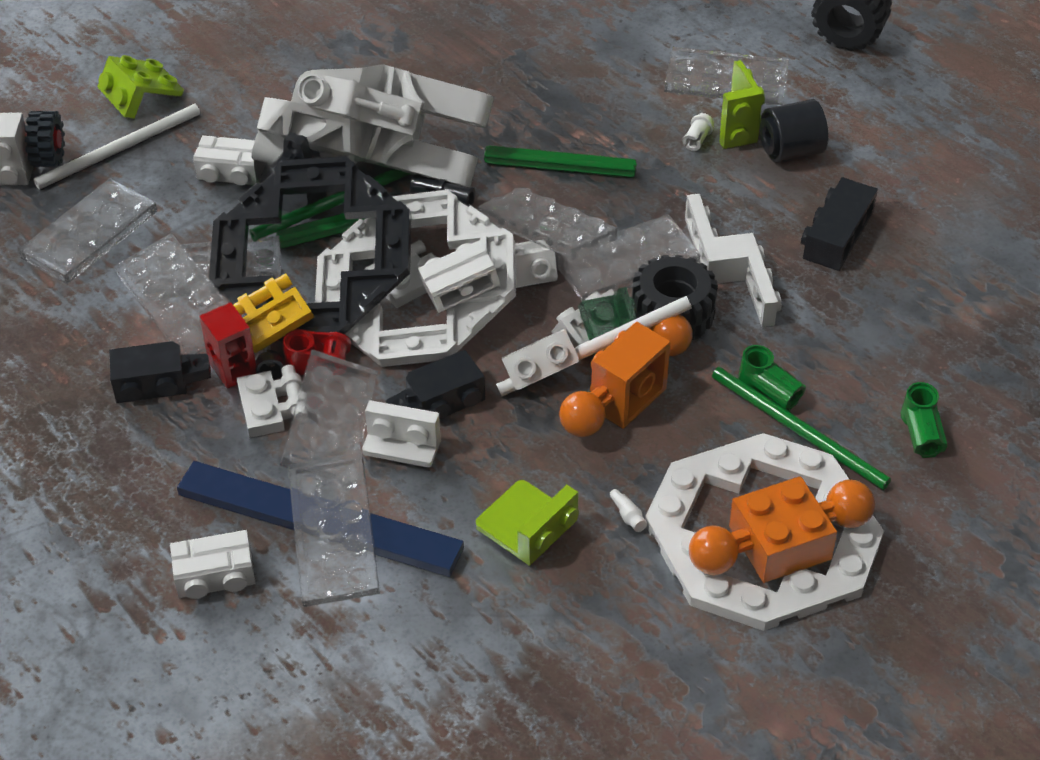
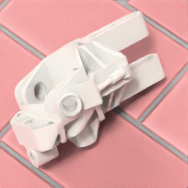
M384 64L365 68L306 71L299 76L291 101L264 98L257 125L258 133L254 141L251 158L252 160L272 164L283 152L285 137L290 132L307 137L310 149L320 152L321 158L347 156L355 164L363 161L414 175L419 174L436 180L446 179L452 184L470 188L478 157L419 141L425 113L486 128L494 97L487 93L420 76Z

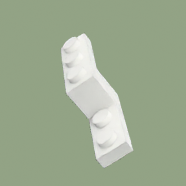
M700 194L687 195L685 221L699 263H704L708 266L707 271L714 273L718 284L745 280L761 327L775 326L776 313L781 311L780 293L773 289L771 269L765 267L763 247L757 245L753 233L718 237L716 228H711L710 226L711 216L709 207L703 205Z

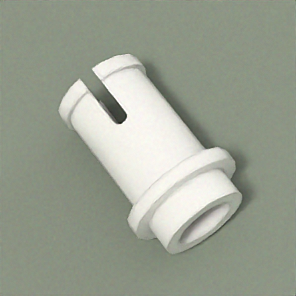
M700 113L692 118L691 127L682 140L683 145H686L689 139H691L686 146L687 149L691 151L700 149L706 136L713 132L714 122L712 117L708 114Z

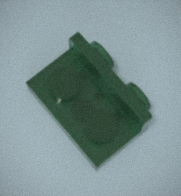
M626 287L618 288L613 295L584 300L578 305L589 341L637 319L635 302L632 297H629Z

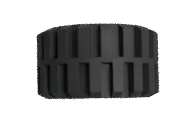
M816 0L811 12V17H814L812 23L814 27L819 28L817 31L819 36L826 37L825 41L829 44H836V48L842 49L847 47L848 51H854L856 47L859 50L865 49L867 44L871 46L881 34L892 10L890 9L892 0ZM842 5L856 9L861 15L848 12Z
M663 255L661 259L653 258L648 260V265L642 264L633 277L632 317L637 319L687 296L692 309L680 315L684 316L692 327V340H694L695 335L699 337L704 335L705 330L710 329L715 317L718 283L715 280L714 273L707 271L708 266L704 263H696V259L691 257L688 259L682 258L683 255H675V257Z

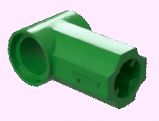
M751 345L743 351L738 379L756 391L763 392L784 409L790 411L796 406L804 395L806 386L775 364L773 353L768 348L761 345Z
M917 382L910 385L907 389L901 409V418L908 426L914 452L921 455L922 458L935 457L937 454L945 452L947 448V441L937 408L939 393L932 385L925 382Z

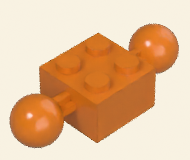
M679 314L667 318L651 328H647L636 321L626 331H621L612 344L604 351H598L591 361L590 392H574L562 402L559 417L564 429L574 436L588 437L600 430L605 418L624 429L667 389L669 356H677L683 353L692 341L693 331L689 321Z
M799 476L732 498L729 523L732 532L715 525L701 528L690 540L689 557L699 571L708 575H719L731 569L737 560L738 554L745 552L762 582L766 583L792 574L795 571L804 570L832 560L837 530L831 522L834 521L845 528H856L864 525L874 513L875 499L872 491L864 483L857 480H843L830 489L826 501L818 503L803 478Z

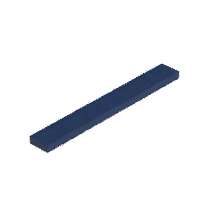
M197 461L192 462L177 486L178 495L446 577H451L464 550L463 540Z

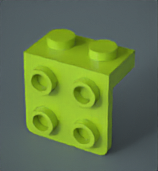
M122 55L121 58L108 56L103 72L99 76L97 86L118 111L127 118H135L145 92L172 96H182L184 89L177 83V79L170 75L159 61L154 59H146V61L136 60L127 55Z
M741 60L734 61L731 92L723 93L719 143L723 149L758 142L761 107L765 103V94L762 87H758L754 81L751 70L747 69Z
M518 480L477 517L475 521L476 529L530 566L578 520V491L566 484L551 498L529 482Z

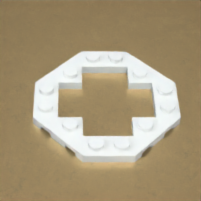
M449 190L392 197L398 202L401 201L410 209L412 215L411 228L447 224V243L449 249H457L462 244H472L481 240L496 268L500 285L447 309V324L383 331V309L381 304L378 303L345 335L351 340L352 345L381 367L433 362L457 353L516 297L515 240L513 234L503 227L500 229L495 226L486 215L471 205L467 207ZM376 218L359 219L341 235L343 240L333 249H325L317 257L315 303L340 301L341 271H352L354 260L375 258Z
M762 433L671 462L645 516L646 528L651 537L654 536L661 548V555L673 576H677L681 583L683 594L690 606L765 631L779 626V621L796 615L800 619L825 610L828 604L845 599L848 602L862 596L884 533L874 515L860 527H843L844 530L826 575L807 569L795 571L783 577L778 592L724 574H705L693 565L689 557V543L696 532L684 529V526L704 483L739 494L750 468L788 480L801 476L807 486L819 489L815 498L820 503L826 501L828 492L835 484L843 480H849L832 454Z

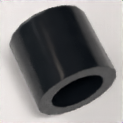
M810 99L764 109L760 122V138L768 157L774 163L825 152L828 145V125L823 108L818 101Z

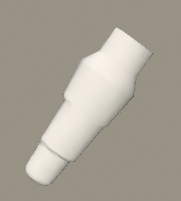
M613 489L610 492V497L619 508V513L625 524L631 526L636 532L643 531L647 526V522L642 517V511L625 494H622L617 489Z

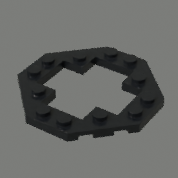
M347 156L282 160L272 168L273 173L261 184L257 182L238 199L240 203L227 214L223 212L213 221L209 281L232 304L238 302V297L245 293L247 295L252 294L265 286L263 282L272 277L275 280V275L245 277L249 225L281 224L283 195L345 191L344 215L346 219L376 218L375 267L371 270L341 271L340 301L306 303L315 318L295 329L328 333L339 332L345 335L410 275L412 222L410 209L401 201L398 202L389 195L387 190L371 176L365 175L359 170L356 164ZM271 297L270 299L266 300L265 302L261 303L255 308L258 309L262 307L263 305L272 301L273 298ZM285 336L278 339L277 341H283Z

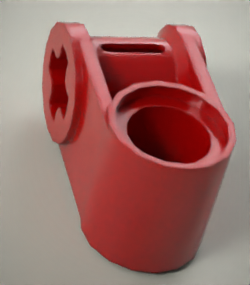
M299 329L290 331L285 335L283 339L285 365H293L296 373L299 375L339 378L347 372L348 364L345 359L346 354L350 352L352 343L348 336L343 333L315 332ZM333 342H336L335 349L332 346ZM333 361L336 364L335 368H332Z

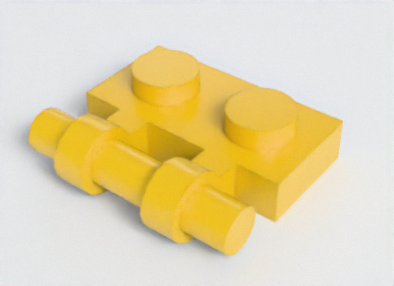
M286 273L275 280L273 277L263 282L265 286L250 295L243 294L237 298L238 302L233 304L240 315L247 314L243 319L250 327L255 353L315 318L296 287L291 288L285 293L282 292L293 285ZM271 297L273 298L272 301L268 302L258 309L255 308L256 306L260 305L261 303L265 302Z

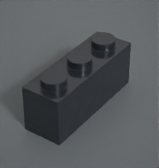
M841 177L837 186L829 189L824 207L819 206L817 208L812 227L807 226L801 238V244L805 245L803 259L840 271L874 212L878 189Z

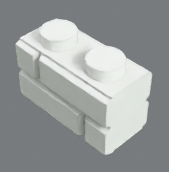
M202 135L199 147H197L193 156L198 180L228 182L237 185H254L257 182L259 183L266 163L252 160V149L255 140L217 138L215 136Z
M481 240L472 244H462L455 252L441 258H431L424 266L418 268L423 285L438 313L500 285L496 268Z
M247 530L170 543L173 577L179 598L199 599L210 592L221 590L237 592L243 590L248 585L256 584Z

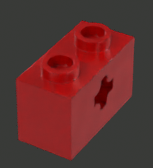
M230 302L200 315L199 318L210 365L225 387L228 389L237 385V377L257 374L250 327L233 304Z

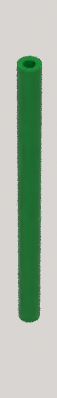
M391 169L372 178L380 185L385 186L411 174ZM345 191L334 193L282 215L281 224H265L249 230L250 237L253 241L260 240L344 203Z
M717 367L712 374L714 380L822 451L832 454L837 461L878 488L885 490L890 484V477L721 367Z

